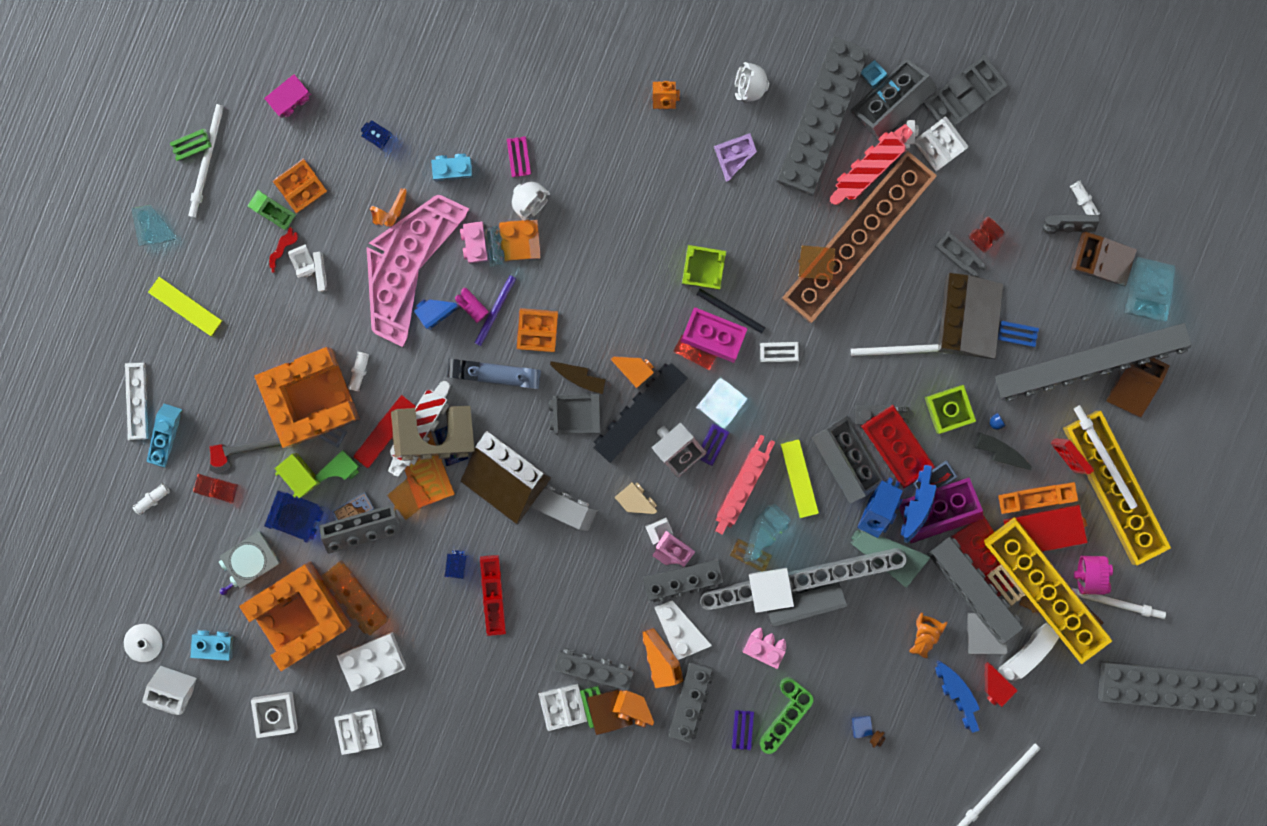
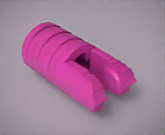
M463 288L461 295L455 297L457 303L476 323H479L489 313L467 288Z

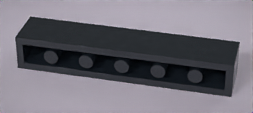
M665 363L659 369L660 375L656 380L652 377L645 385L647 387L645 392L642 394L639 391L632 399L634 404L630 408L626 406L619 413L622 417L617 422L613 420L606 427L609 431L604 436L600 434L595 439L594 443L596 445L593 448L609 463L617 457L688 379L672 363L669 365Z

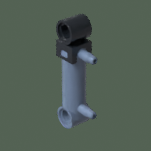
M448 358L446 369L447 378L539 389L541 370L450 358Z

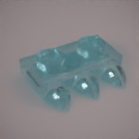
M498 226L488 227L485 229L490 267L499 266L504 261V251L501 249L500 244L502 237L500 236Z

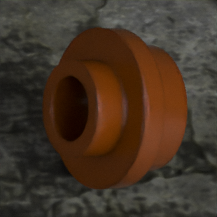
M877 730L869 743L873 745L874 749L877 746L881 747L886 740L884 731L880 732Z

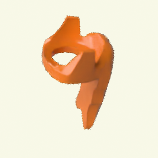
M405 188L400 189L389 213L374 206L370 207L369 210L372 213L374 224L382 226L385 224L387 227H392L395 224L406 200Z
M920 613L916 620L918 628L917 638L915 639V645L909 652L919 654L923 658H928L929 650H932L933 645L939 641V637L942 635L948 622L941 623L934 618L923 616V613ZM924 622H930V623H932L933 625H935V627H931L930 625L923 624V623H924Z

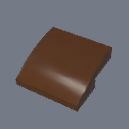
M618 688L587 697L596 735L633 725L632 719H629V721L618 718L619 714L613 712L619 691L624 689Z

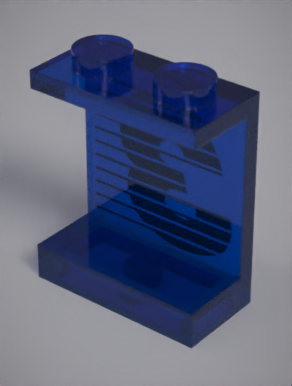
M278 490L264 527L274 528L303 539V542L308 543L310 539L314 540L318 529H315L317 521L321 522L323 518V506L303 498H298V496L294 498L293 494Z

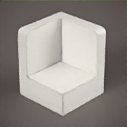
M666 517L645 526L653 545L660 541L666 531L673 535Z

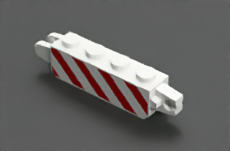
M446 381L439 383L435 391H425L415 408L417 430L420 437L426 443L430 439L427 437L431 430L434 432L439 424V421H437L439 415H444L449 407L446 404L448 400L445 397L448 394L450 385ZM393 445L390 450L393 460L388 471L399 477L407 466H410L411 463L415 465L419 457H413L414 460L409 461L395 458Z

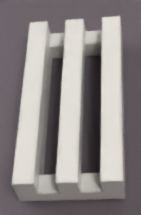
M314 252L317 288L320 292L327 291L323 253Z
M799 342L760 343V362L799 361ZM795 346V350L764 351V347ZM764 354H795V357L764 358Z

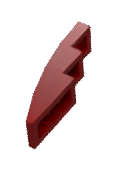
M401 395L353 457L368 469L393 438L391 412L396 409L416 408V406Z
M499 555L480 556L487 636L506 634Z

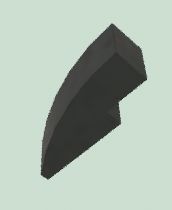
M978 433L974 448L993 452L991 460L1031 470L1032 466L1015 449L994 437Z

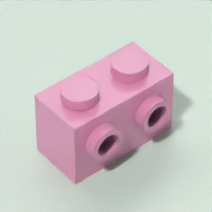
M483 222L463 224V229H460L461 239L465 240L466 248H463L464 260L468 259L470 264L489 261Z

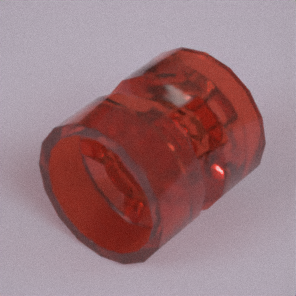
M988 216L979 224L980 228H975L968 235L969 239L984 253L993 246V241H998L1005 234L1003 229Z

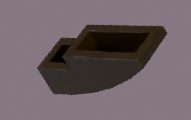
M550 361V365L568 381L589 391L603 394L606 379L587 376L589 368Z

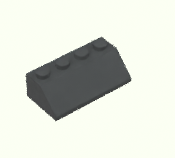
M906 58L851 109V112L870 133L879 139L885 132L890 133L937 90V87L926 72ZM892 80L893 83L900 89V91H897L895 87H892L889 84V82ZM881 91L883 93V98L885 99L886 103L878 95L877 92Z
M849 416L840 419L811 437L849 503L867 496L878 487L881 481L886 482Z
M836 582L808 588L800 592H792L794 607L769 610L767 614L771 626L775 627L847 607L840 583Z

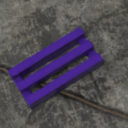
M715 424L711 425L701 445L703 449L714 429L718 431L705 456L699 459L713 466L730 433ZM722 432L724 433V436L721 439L711 461H709L707 459L720 433Z
M735 710L732 749L751 750L754 711ZM742 714L740 744H736L738 715ZM746 715H750L747 745H744Z

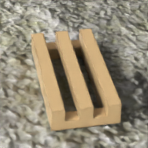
M999 565L987 575L1010 606L1025 596V593L1002 565ZM1000 570L1004 572V574L1012 582L1015 588L1019 591L1018 595L1014 592V590L1010 587L1007 581L999 573ZM995 574L1014 597L1012 600L993 578Z

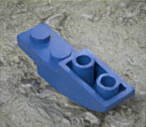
M924 465L923 471H919L918 482H921V487L916 489L915 500L917 501L910 500L909 506H905L904 517L907 518L906 525L902 524L901 536H904L905 543H908L919 532L932 509L936 495V485H930L932 466Z
M940 660L936 661L937 667H935L938 678L942 677L944 685H941L944 695L949 696L951 700L958 698L955 702L959 712L963 711L965 718H962L965 729H969L972 733L979 731L973 712L980 710L972 692L951 668Z

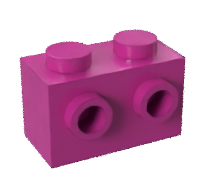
M293 74L264 99L280 118H287L294 112V108L297 105L302 106L309 100L311 93L298 77Z

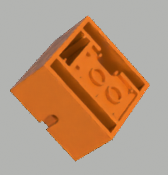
M322 348L294 359V362L284 363L254 375L282 448L293 447L361 420L332 348Z
M311 561L239 606L249 622L256 619L276 650L270 656L280 671H283L352 626Z

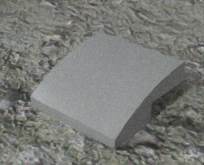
M968 613V653L1007 654V642L999 643L975 613Z

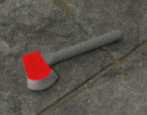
M279 438L234 447H225L223 444L209 446V470L214 473L226 472L231 467L227 456L282 445Z

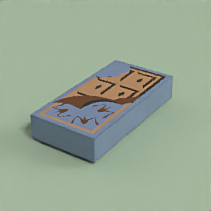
M366 492L332 510V513L336 520L371 511L375 508Z

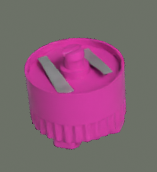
M1081 556L1077 571H1074V578L1077 579L1080 594L1105 595L1111 592L1109 576L1113 575V567L1109 565L1108 557Z

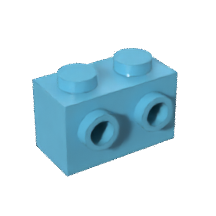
M455 154V158H447V155L436 156V160H431L434 181L473 178L470 156L466 157V154Z
M198 630V633L192 634L190 658L229 661L232 659L234 636L228 635L229 632L218 631L217 634H209L208 630Z

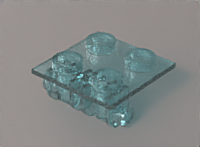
M719 378L698 404L697 408L725 429L748 398L722 378Z

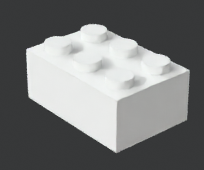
M393 632L337 655L351 692L405 670L407 667Z

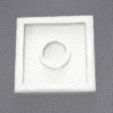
M787 568L749 574L755 613L794 607Z

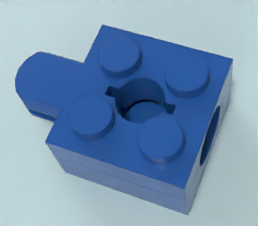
M891 477L886 482L881 481L870 496L857 527L877 538L882 532L886 533L889 525L893 524L897 515L895 510L899 509L903 500L900 498L903 491L898 489L900 482L896 480L892 486L893 478Z

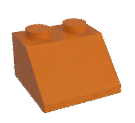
M611 358V361L636 388L654 373L652 371L654 366L647 359L643 361L641 358Z

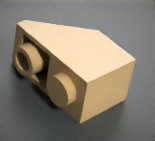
M631 482L615 496L616 500L627 512L655 514L657 512L655 507L658 505L651 497L647 499L642 494L645 490L638 482L636 484Z

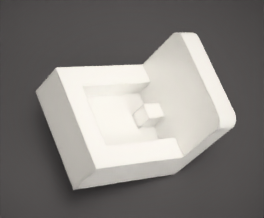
M907 120L905 122L914 132L905 143L906 149L910 148V145H914L915 137H918V125H915V120Z
M306 245L288 251L298 278L308 277L315 272L314 261Z

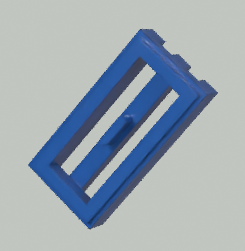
M1000 321L997 340L1035 347L1039 328ZM1004 326H1008L1013 328L1033 331V335L1006 330L1003 328ZM1002 333L1031 338L1032 340L1028 342L1002 337Z

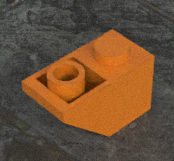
M627 690L619 691L613 709L614 713L619 714L618 718L625 721L632 719L635 721V725L644 728L646 725L653 726L654 720L644 697Z

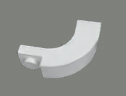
M1048 623L1043 624L1033 632L1025 646L1011 659L1001 665L997 671L1010 684L1019 678L1022 679L1049 653L1059 636Z

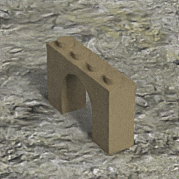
M453 406L446 410L448 434L445 441L439 446L430 445L420 437L417 430L415 408L392 411L395 458L409 461L414 460L413 457H420V460L432 459V456H439V459L450 458V455H457V458L468 457V454L475 451L470 406Z

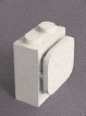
M160 666L148 683L142 702L170 714L180 715L188 705V700L193 693L197 678Z

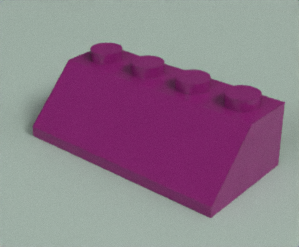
M970 477L936 489L934 503L929 516L919 532L910 540V544L983 519V509ZM915 496L902 500L899 507L900 516L905 525L907 522V518L904 517L905 506H909L910 500L917 501Z

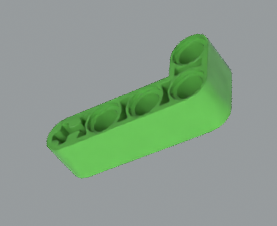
M787 677L781 681L780 689L790 701L760 739V747L766 754H772L778 749L813 704L812 694L793 678ZM788 682L794 684V689L790 692L784 690V685ZM807 694L809 700L807 703H800L799 697ZM795 709L797 716L795 718L787 717L789 710ZM777 725H785V731L777 733L775 731ZM771 733H773V735L775 736L771 742L773 746H767V748H765L766 745L764 742L771 741V739L773 738Z

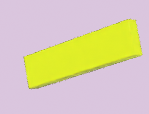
M158 277L148 291L152 296L210 336H213L222 323L220 318L161 277Z
M797 439L780 444L799 517L803 518L818 514L800 440Z

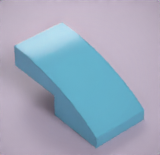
M876 60L872 61L861 71V75L872 89L887 76L885 70ZM891 80L889 84L892 87H895L897 91H900V89ZM878 91V95L886 103L885 99L883 98V93L881 91Z

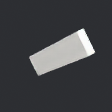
M125 363L128 440L148 439L146 363Z

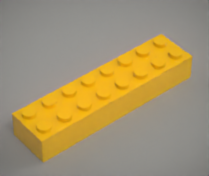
M1095 411L1087 415V418L1090 417L1093 422L1092 426L1137 503V507L1130 509L1088 433L1082 429L1080 419L1063 427V430L1068 440H1071L1094 469L1087 477L1131 563L1137 566L1171 549L1102 411Z
M1015 517L984 540L985 545L1081 664L1112 642L1109 634Z

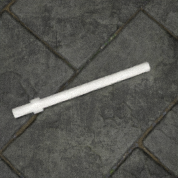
M216 104L208 136L212 147L206 149L203 155L195 191L190 199L192 201L188 215L190 217L196 218L199 203H202V191L224 108L222 105Z
M938 344L851 349V356L938 352Z
M1078 405L1074 408V411L1081 421L1082 429L1088 433L1130 509L1137 507V503L1092 426L1093 422L1090 417L1087 418L1081 405Z
M1072 588L1080 598L1141 613V616L1145 617L1152 616L1165 619L1166 612L1152 609V606H1141L1103 595L1080 594L1079 589Z
M1034 744L972 810L970 809L966 813L967 816L957 826H968L972 821L975 822L979 817L978 814L1031 760L1040 748Z

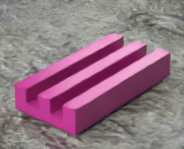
M526 136L507 139L512 177L531 175ZM519 142H523L526 172H523ZM511 143H515L517 162L519 169L518 173H515Z

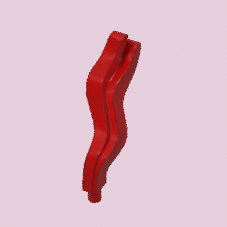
M292 227L289 228L287 234L281 236L277 249L269 257V266L272 273L275 272L276 260L283 256L286 246L298 240V233L295 232L293 235Z

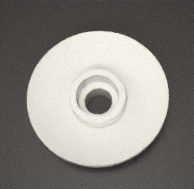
M149 624L135 625L125 635V651L135 661H151L159 655L162 649L161 634L155 627ZM140 640L145 642L144 647L139 646Z

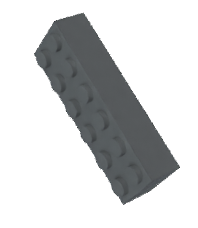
M950 537L944 539L930 550L927 555L999 643H1006L1023 629L1021 619L1016 614H1011L1008 610L1010 608L1008 603L1004 599L1000 600L996 595L998 592L995 587L985 582V575L980 569L976 570L972 566V559L966 553L963 554L959 550L961 547L954 538L952 540Z

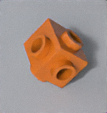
M653 82V109H676V101H680V89H676V82Z

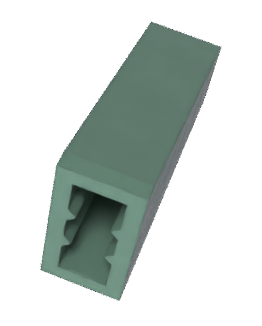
M857 530L851 537L853 540L851 544L865 555L894 548L902 549L906 554V564L902 568L886 572L906 588L930 559L928 555L882 536L877 538L863 530ZM895 554L892 557V560L896 563L901 562L903 559L900 554ZM880 558L873 561L878 566L884 564V561Z

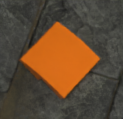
M304 158L273 180V183L295 213H298L327 192Z
M520 308L517 349L555 352L558 311Z

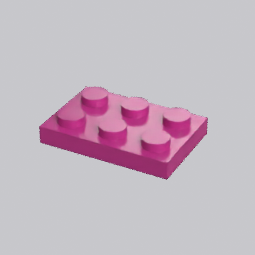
M694 307L681 342L734 363L748 328Z

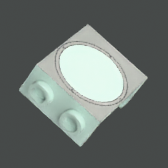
M260 531L219 556L221 567L224 571H229L231 577H229L234 587L238 586L240 589L280 564V561Z

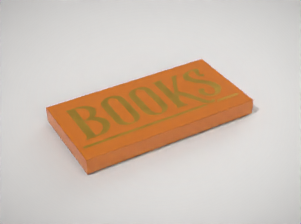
M430 431L427 435V437L430 438L428 444L436 446L435 440ZM432 456V459L420 460L419 457L415 465L411 463L410 466L404 469L419 508L455 494L443 461L439 459V456Z

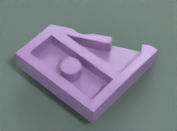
M750 133L714 146L726 182L757 152Z

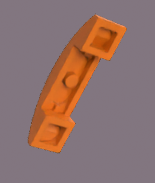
M1075 482L998 495L1001 514L1078 501Z

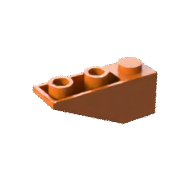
M651 628L642 632L643 643L648 654L647 661L651 667V678L655 688L673 686L683 682L680 662L656 630Z

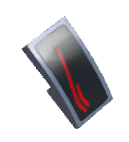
M947 460L932 470L930 485H936V489L957 477V474ZM916 480L913 484L917 489H920L921 482Z

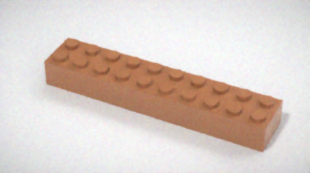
M907 151L781 299L807 322L812 323L937 175Z

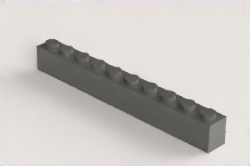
M1182 323L997 375L995 379L1001 399H1006V402L1017 400L1019 395L1024 394L1025 397L1035 395L1037 390L1043 389L1045 392L1055 389V385L1062 384V386L1074 384L1073 380L1080 378L1081 381L1092 379V375L1100 373V376L1112 373L1111 370L1116 368L1125 370L1131 368L1130 364H1147L1150 362L1149 359L1156 357L1158 360L1165 359L1173 352H1176L1177 355L1188 352V348H1191V342L1186 325Z

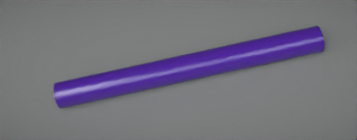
M509 275L474 342L475 344L481 346L516 280L515 277Z

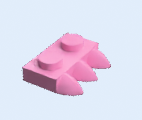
M757 628L750 635L743 653L778 669L786 650L785 639L778 641L774 646L773 633L767 635L762 640V628Z

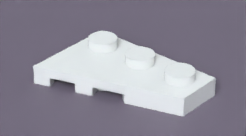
M673 600L654 607L673 653L678 660L712 646Z

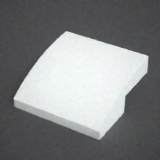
M946 116L915 139L916 146L935 171L942 168L969 147Z
M578 684L538 693L547 731L587 722Z
M375 709L334 717L342 755L382 746Z

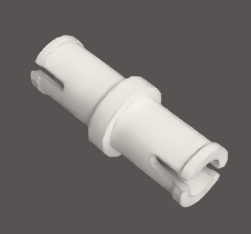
M1081 180L1070 186L1078 199V205L1082 206L1087 215L1100 214L1091 200V194L1088 195Z
M358 351L354 368L351 369L352 376L348 389L360 392L363 376L366 375L365 369L370 357L369 354Z
M161 483L160 486L151 493L147 492L142 500L132 506L134 511L141 516L151 506H156L160 499L170 493V490L164 483Z

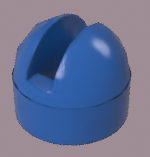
M998 413L990 419V426L993 429L998 430L1006 426Z

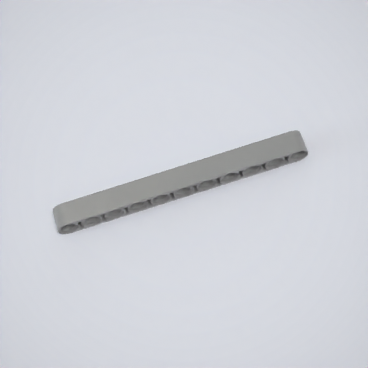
M894 548L788 572L791 592L899 569L906 564V554L902 549ZM895 554H900L903 559L901 562L896 563L892 560V557ZM877 558L884 561V564L880 567L873 564V561ZM861 562L865 565V568L862 571H857L854 565ZM837 567H844L846 573L838 575L835 570ZM819 571H825L827 577L819 579L816 574ZM805 575L808 577V581L800 583L798 577ZM750 581L706 590L701 596L700 604L706 610H713L753 601L752 594L745 596L741 592L746 587L751 589ZM731 592L733 598L726 600L723 597V593ZM712 596L715 602L707 604L704 598Z

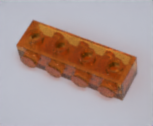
M342 560L322 575L323 584L327 589H332L335 592V599L340 604L344 603L348 608L346 612L352 619L356 618L360 623L358 627L364 634L372 635L390 620Z

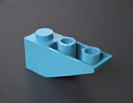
M164 403L158 411L147 462L165 468L179 426L182 409Z

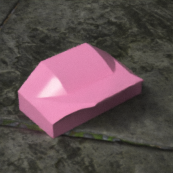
M666 531L657 544L652 556L665 565L680 564L685 567L695 551Z

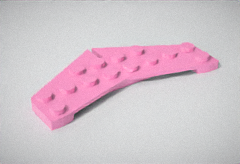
M436 195L369 242V244L384 251V254H381L367 247L371 328L376 335L404 347L408 339L419 270L466 218L469 208L442 195Z

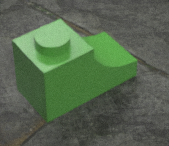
M257 190L248 204L249 208L285 231L296 215L259 190Z
M342 450L315 478L319 482H323L331 476H339L344 480L350 478L352 480L359 473L357 469L360 465L346 450Z

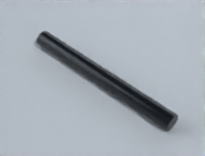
M701 288L697 292V296L761 334L765 330V326Z

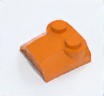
M538 220L499 223L502 261L541 259Z

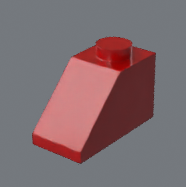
M987 662L985 664V692L989 695L987 699L994 706L998 703L1002 707L1018 690Z

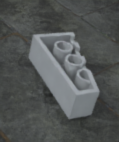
M550 485L545 486L531 506L533 509L584 531H589L598 511L589 507V503L578 499V501L571 499L572 495L561 492V494L555 492V488Z

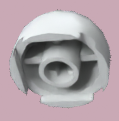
M744 62L745 66H740L736 75L735 87H738V93L735 92L737 100L753 102L760 99L765 91L768 90L769 80H767V75L763 68Z
M536 182L519 184L513 191L512 207L522 220H528L527 216L530 214L535 216L548 201L545 197L546 195L550 196V193L541 184Z

